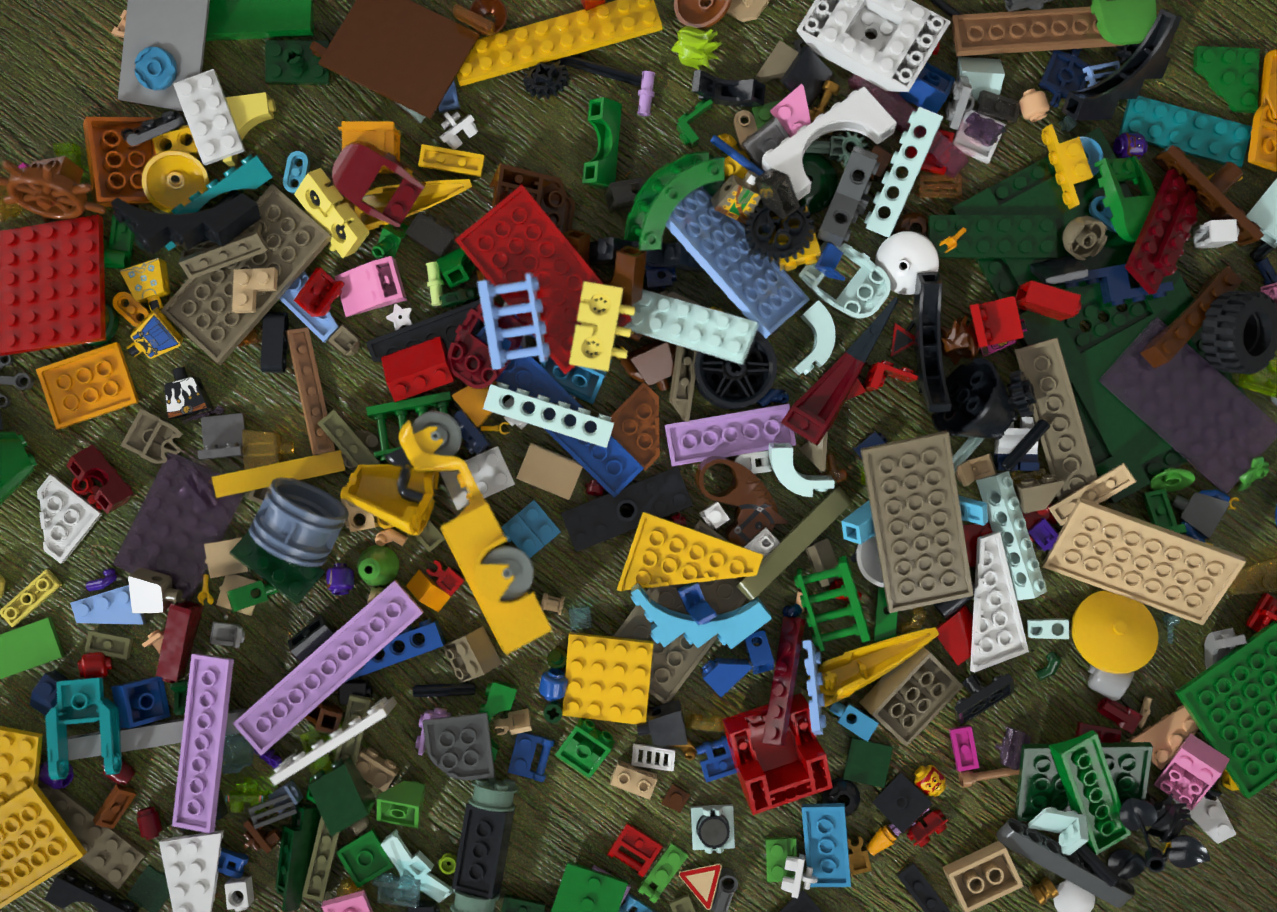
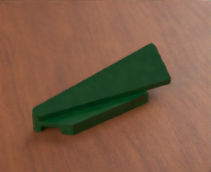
M297 803L295 805L297 813L292 815V825H283L275 884L277 894L283 895V912L300 908L321 818L317 805Z

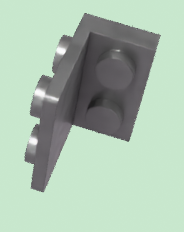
M243 413L201 418L204 450L197 451L198 459L248 455Z

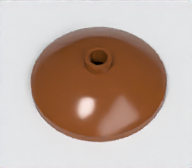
M674 0V10L678 20L684 26H692L701 30L719 22L727 13L732 0Z

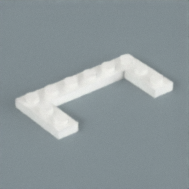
M392 696L388 700L386 697L380 699L367 711L368 716L363 719L360 716L348 723L350 727L344 731L342 728L330 734L331 739L326 742L323 739L311 746L313 750L307 754L302 751L299 754L293 753L287 757L285 761L274 769L275 774L270 778L274 786L386 717L397 704L395 698Z

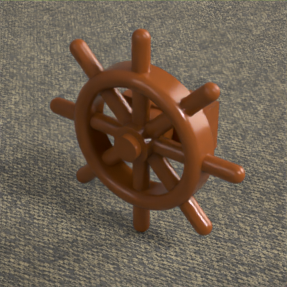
M66 156L32 161L30 167L24 168L17 167L9 160H5L2 163L3 167L11 173L9 179L0 176V185L7 187L9 196L4 198V202L8 205L17 203L26 210L42 216L45 222H49L51 218L68 220L85 217L82 215L85 209L100 214L106 212L105 206L87 201L86 192H90L92 186L89 183L80 184L84 170Z

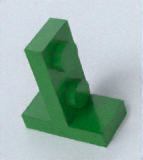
M1165 489L1146 492L1142 495L1152 524L1182 535L1187 532L1185 524L1177 525Z

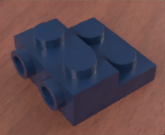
M460 409L454 414V419L461 429L462 437L466 440L464 445L471 454L475 452L479 455L491 445V442L475 426L463 410Z

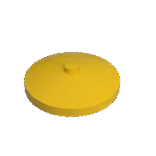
M1104 590L1091 594L1084 599L1073 614L1071 633L1074 644L1082 657L1101 671L1115 674L1134 672L1146 665L1156 652L1158 645L1157 625L1152 614L1143 603Z

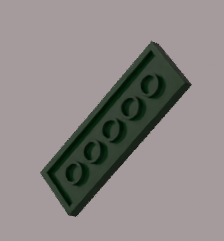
M929 215L928 239L935 246L939 259L1057 258V215ZM961 228H966L967 231L957 240V246L945 253L948 250L947 244L940 246V242L949 236L955 235Z

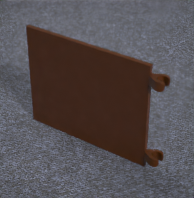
M356 0L327 49L315 41L311 43L309 48L312 50L313 55L321 57L318 62L320 66L432 119L480 34L410 0Z

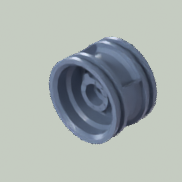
M276 478L271 482L270 489H268L259 511L249 528V533L259 546L281 559L308 567L322 566L326 563L328 555L331 553L332 547L344 527V522L348 519L349 512L338 499L316 486L296 479Z

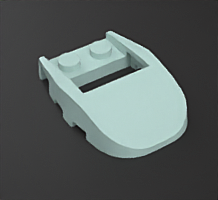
M824 241L820 246L821 254L828 242ZM846 243L841 245V247H836L843 252V255L861 268L837 299H834L818 287L825 275L815 268L817 262L812 265H806L800 272L799 277L822 301L848 316L858 319L867 318L877 312L887 299L891 289L890 279L886 272L880 266H876L868 255L856 251Z

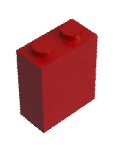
M1032 280L1020 285L1015 297L1017 308L1060 321L1074 317L1081 308V302H1079L1081 295Z

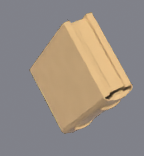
M531 442L516 479L570 500L583 467L574 459Z

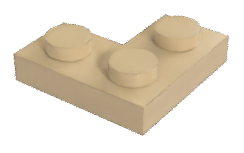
M276 268L234 270L232 311L234 313H256L257 292L277 291L278 270Z

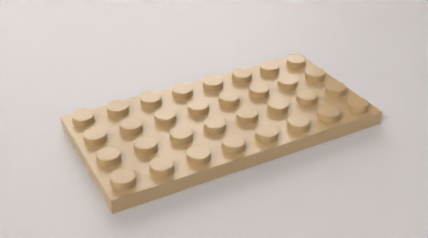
M1079 498L1052 549L1045 557L1043 568L1204 625L1245 565L1246 560L1245 557Z

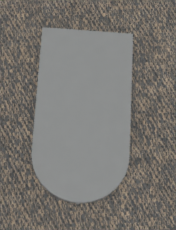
M128 0L118 100L183 111L173 83L202 73L210 0ZM146 47L165 49L172 54L176 61V79L165 90L155 91L145 88L135 76V59L139 52Z

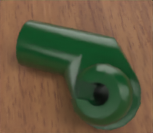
M1056 652L1048 653L1046 655V659L1049 661L1047 666L1035 672L1040 681L1057 672L1061 658L1057 656Z

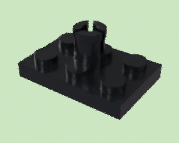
M1009 673L1004 676L999 675L992 680V684L987 687L982 684L977 674L966 678L963 681V685L968 689L971 697L968 699L964 697L956 702L954 707L956 719L962 726L1013 694L1014 681Z

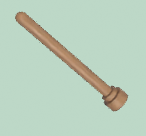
M1020 766L976 773L969 770L958 772L960 785L962 788L971 787L972 784H975V781L1019 775Z

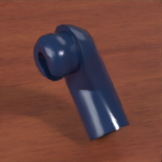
M770 389L757 403L762 408H765L771 402L786 403L789 401V394L785 390Z

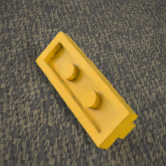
M422 144L418 165L419 167L482 177L485 155Z

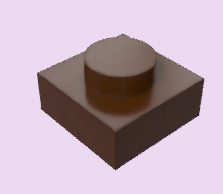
M671 783L662 799V803L680 813L690 797V793Z

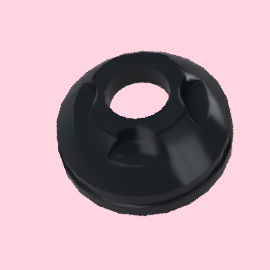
M843 778L832 779L833 788L822 791L823 804L837 803V798L845 794L849 797V802L845 805L846 816L853 814L860 804L858 787L852 781L844 780Z

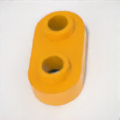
M119 292L113 298L115 310L135 327L141 322L139 320L141 314H144V318H146L151 313L142 303L137 302L130 293ZM125 300L129 301V305L127 307L124 306Z

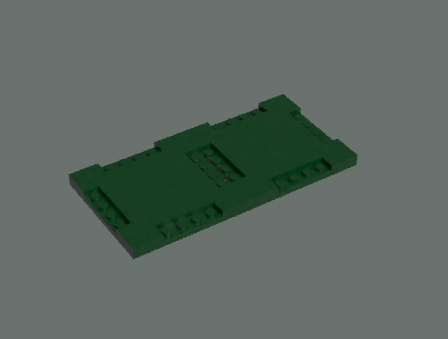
M1100 127L1084 135V137H1089L1100 145L1103 151V159H1117ZM1047 156L959 203L948 211L951 215H1057V258L1071 255L1064 248L1062 241L1065 227L1076 217L1091 216L1089 213L1090 202L1099 196H1105L1104 187H1099L1098 179L1101 178V174L1098 171L1093 178L1074 184L1080 205L1069 209L1068 205H1065L1063 201L1061 185L1056 181L1054 165L1050 163ZM1119 182L1124 198L1134 197L1126 182ZM1097 205V206H1096V209H1097L1099 212H1101V210H1102L1101 206H1100V205ZM1105 229L1107 241L1103 249L1094 257L1091 255L1086 257L1085 259L1087 260H1076L1085 266L1088 271L1126 264L1136 242H1128L1122 239L1117 232L1114 233ZM1051 259L975 260L995 297L999 300L1011 296L1016 297L1018 287L1031 280L1044 284L1030 272V264ZM1178 269L1174 274L1164 276L1161 283L1173 281L1174 290L1166 292L1167 296L1153 299V295L1146 296V300L1139 302L1127 299L1125 300L1124 312H1119L1116 306H1112V303H1103L1100 282L1087 285L1086 281L1080 282L1078 287L1066 289L1065 285H1049L1081 295L1079 301L1081 302V308L1074 317L1060 321L1018 308L1020 320H1025L1027 331L1023 332L1024 337L1019 339L1023 347L1058 337L1098 477L1124 462L1136 479L1135 483L1106 499L1108 503L1120 501L1151 484V479L1157 474L1164 472L1165 469L1176 468L1214 446L1225 443L1261 423L1242 386L1236 385L1230 372L1217 370L1205 358V351L1202 350L1201 346L1203 343V339H1201L1202 326L1170 362L1155 369L1140 354L1148 343L1169 326L1194 300ZM1128 272L1130 288L1142 287ZM1100 311H1104L1107 314L1105 322H1101L1098 319ZM1081 321H1086L1089 324L1087 332L1081 331L1079 327Z

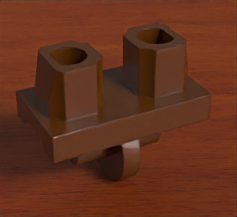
M265 816L257 819V821L259 822L261 820L267 819L268 817ZM251 817L243 824L248 830L243 834L248 841L243 845L245 849L251 845L255 851L262 848L268 854L282 837L276 828L268 834L262 827L255 829Z

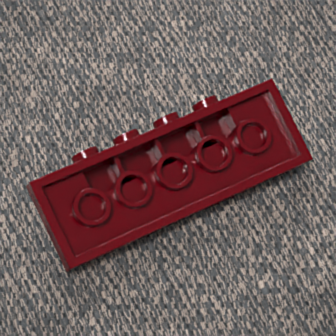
M1175 169L1167 171L1125 266L1127 271L1149 295L1157 293L1164 276H1170L1176 272L1177 266L1175 264L1178 258L1184 254L1182 248L1184 243L1191 237L1190 229L1198 221L1196 217L1198 209L1194 205L1197 200L1196 193L1188 184H1185V180L1179 176Z

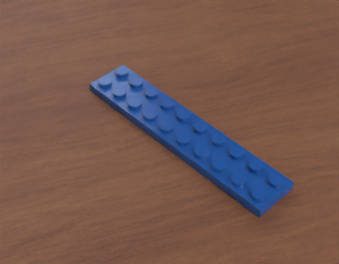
M484 326L476 336L488 344L486 328ZM507 338L501 341L502 350L505 349L506 351L509 350L512 343ZM532 356L512 359L496 380V382L509 385L508 389L517 391V388L529 391V396L537 398L538 394L549 397V402L558 404V401L570 404V409L578 411L579 407L584 408ZM527 401L524 404V409L531 414L535 411V405L533 402ZM547 408L544 411V416L548 420H553L556 412L553 408ZM572 414L566 415L564 419L565 424L574 426L576 424V417ZM587 421L585 429L587 432L593 433L596 431L597 425L594 421ZM545 429L614 498L644 469L612 435H610L607 448Z

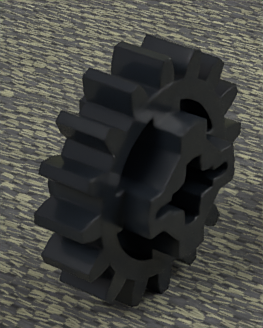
M554 60L546 63L541 62L536 66L528 67L529 71H524L525 77L523 82L527 93L530 92L532 97L537 95L538 99H541L543 96L549 99L552 94L556 97L558 91L564 92L563 86L569 85L568 80L570 78L566 65H562L560 60L556 63Z
M1021 370L1012 372L1009 378L1011 384L1007 385L1010 402L1014 405L1015 409L1017 408L1022 417L1033 415V404L1036 403L1033 384L1024 377V373Z

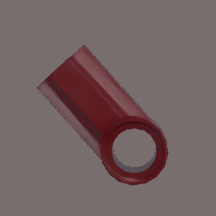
M1107 697L1101 699L1097 705V712L1116 722L1117 726L1131 734L1135 732L1143 718L1141 714L1131 708L1124 707Z

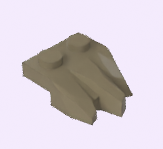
M140 408L120 446L154 464L167 463L165 452L177 455L182 451L173 443V438H180L183 433L167 420Z

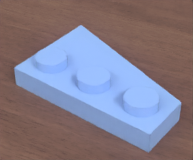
M129 585L70 603L76 623L146 624L143 613H132Z

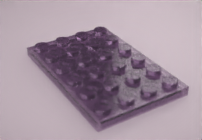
M168 452L166 456L167 463L162 464L113 565L131 574L140 567L169 575L172 578V588L182 590V599L189 602L192 600L208 568V564L205 563L206 553L204 544L222 540L245 492L216 498L212 477L220 474L180 454L175 455Z

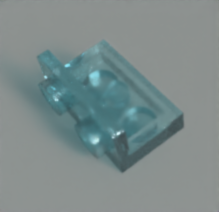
M382 873L381 876L373 880V885L378 886V903L414 908L420 905L421 880L413 879V876L410 875L396 877L393 876V873Z

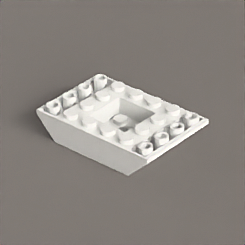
M815 0L797 28V32L813 52L885 91L909 92L951 21L912 0ZM873 32L876 38L868 39L865 34Z

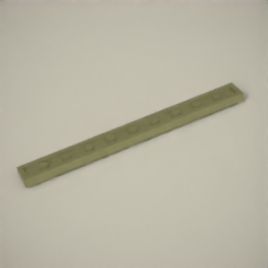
M351 693L342 726L343 731L350 727L348 723L360 716L363 719L368 716L367 711L370 710L372 698ZM365 730L339 745L334 761L339 758L344 760L350 757L356 766ZM322 816L302 894L304 898L321 902L325 898L340 832L332 837L330 836Z

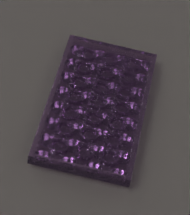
M1156 317L1098 381L1223 493H1228L1240 480V476L1249 470L1252 460L1261 456L1277 438V424L1187 343L1170 362L1154 369L1140 352L1167 327L1165 323Z

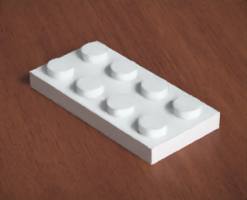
M214 69L173 83L200 158L205 166L245 151Z

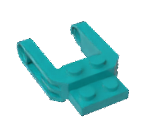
M103 677L57 681L58 703L46 715L48 771L52 780L65 779L69 772L67 724L100 721L101 755L104 757L105 775L119 774L122 767L119 708L108 698H104Z

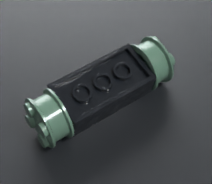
M496 776L494 778L472 780V785L474 786L473 797H470L469 803L466 804L452 884L453 892L456 894L455 901L450 906L452 912H497L495 902L499 899L515 811L513 798L514 793L518 791V786L515 785L516 781L498 780Z

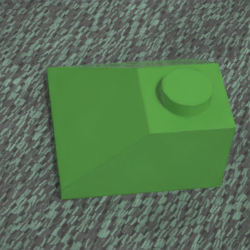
M403 781L377 796V821L418 828L425 796V784L417 781Z

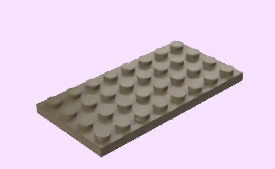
M273 184L256 201L261 219L257 222H260L262 225L261 236L267 244L268 250L194 279H188L160 310L219 365L229 357L332 239V236ZM276 268L278 270L277 291L257 292L256 313H234L232 311L234 270Z
M943 431L861 448L889 613L974 596L949 433Z
M701 520L693 528L694 530L728 541ZM742 577L698 582L706 602L714 609L716 614L735 610L741 607L747 599L736 587V584ZM687 584L647 589V595L658 604L670 610L688 614L677 589ZM635 605L612 637L654 641L650 635L652 633L651 625L654 621L651 623L645 617V610L641 605ZM685 632L666 647L654 641L649 693L663 704L670 702L718 638V634L699 648L694 643L690 645L684 637Z

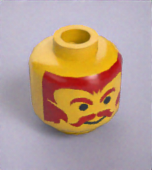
M922 765L915 771L914 784L925 796L937 797L945 790L946 778L934 765Z

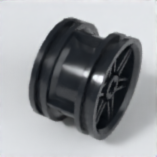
M756 331L743 365H738L739 372L737 370L734 373L731 371L730 363L734 364L735 362L722 358L714 361L712 355L699 351L696 354L694 364L696 388L704 399L719 408L729 410L742 409L756 403L767 394L776 378L777 359L775 352L767 338L765 339L758 331ZM750 354H755L757 356V360L755 362H751L749 360ZM717 374L719 381L713 382L711 379L712 375ZM750 375L756 377L755 383L749 382L748 377ZM732 385H735L738 388V391L736 393L730 392V387Z

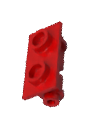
M940 809L937 811L933 810V812L923 818L928 825L924 828L919 821L912 828L908 829L909 832L906 835L910 841L916 840V843L913 844L915 847L919 845L922 848L931 841L929 837L936 832L939 835L948 828L946 824L949 821L948 819L944 821L941 819L944 817V814Z

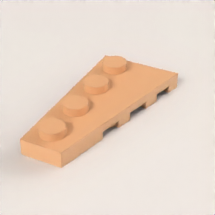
M1182 704L1176 711L1170 715H1165L1159 722L1143 729L1142 733L1132 736L1128 741L1150 742L1153 746L1151 762L1158 769L1162 770L1173 758L1189 734L1195 735L1199 728Z

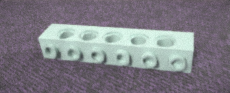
M921 107L918 108L917 112L913 110L908 121L911 126L908 132H903L899 141L902 144L899 152L895 151L890 163L894 165L891 171H886L883 177L882 184H885L883 190L876 193L873 203L876 204L873 212L869 211L864 223L867 224V229L888 238L892 235L941 125L943 116ZM917 127H924L927 132L924 137L917 138L914 135V130ZM915 147L917 155L914 158H907L905 156L907 148ZM906 167L908 169L906 178L900 179L896 176L898 168ZM891 187H897L900 191L899 196L895 199H891L887 195ZM882 207L890 208L891 214L886 219H882L879 216V210Z
M497 382L496 385L490 384L483 407L484 410L607 448L615 423L611 422L612 417L603 414L595 417L590 415V410L579 407L578 411L570 409V404L558 401V404L549 402V397L538 394L537 398L529 396V391L517 388V391L508 389L509 385ZM506 395L514 397L515 402L512 407L505 406L503 399ZM527 401H531L535 405V411L531 414L524 410V404ZM553 408L555 410L556 416L553 420L545 418V409ZM572 414L576 417V424L574 426L565 424L564 419L566 415ZM587 421H594L596 423L597 429L595 432L589 433L586 431L585 423Z
M1009 471L976 480L982 501L987 503L988 519L992 532L997 531L1001 534L1016 600L1032 599L1046 593V584L1041 574L1039 562L1033 549V543L1030 539Z

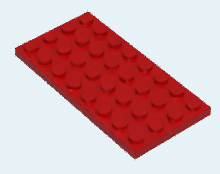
M521 185L458 236L455 241L486 279L490 280L491 284L495 286L527 281L526 274L533 273L534 277L538 278L539 290H536L537 298L541 299L543 312H540L541 321H545L546 324L544 340L545 343L549 344L550 357L566 375L576 367L570 365L569 362L576 325L581 326V323L577 322L581 303L583 283L585 281L604 284L524 186ZM528 290L500 294L509 306L530 303ZM532 312L516 314L520 320L527 322V326L534 325ZM619 313L617 326H626L632 321V318L627 314Z

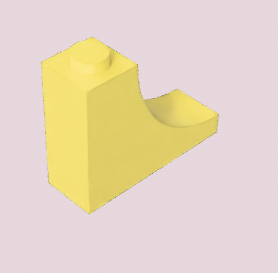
M266 92L226 97L241 140L259 123L274 119L273 112L276 111L275 101ZM238 154L223 159V162L228 166H237Z

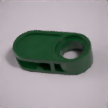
M479 288L464 289L440 296L439 300L442 301V308L479 300Z

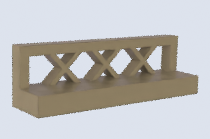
M260 222L254 223L223 247L216 242L212 243L208 240L195 245L188 251L184 249L181 252L179 264L189 280L264 253L268 250V246L261 236L262 225Z

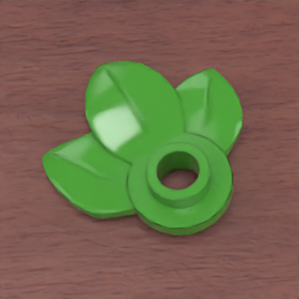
M1258 456L1252 460L1248 471L1239 477L1242 483L1237 488L1238 491L1246 490L1256 479H1262L1268 474L1269 463L1264 460V457Z

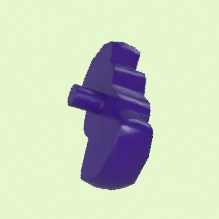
M254 749V753L259 755L262 760L274 769L282 763V759L273 754L275 749L267 750L263 755H260Z

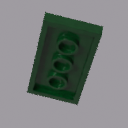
M249 531L230 551V555L297 606L325 574V571L319 566L308 567L298 565L271 554L253 540Z

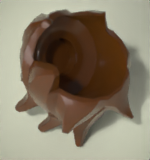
M967 315L962 320L960 317H957L952 328L940 326L943 333V338H941L942 352L944 356L950 357L953 365H957L961 357L973 360L980 349L974 331L973 320L966 325Z

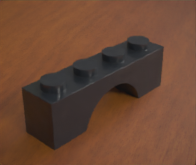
M63 871L56 876L44 899L62 909H65L74 902L80 901L92 904L99 912H139L140 910L133 902L116 897L114 892L103 890L97 887L94 882L79 878L72 871Z

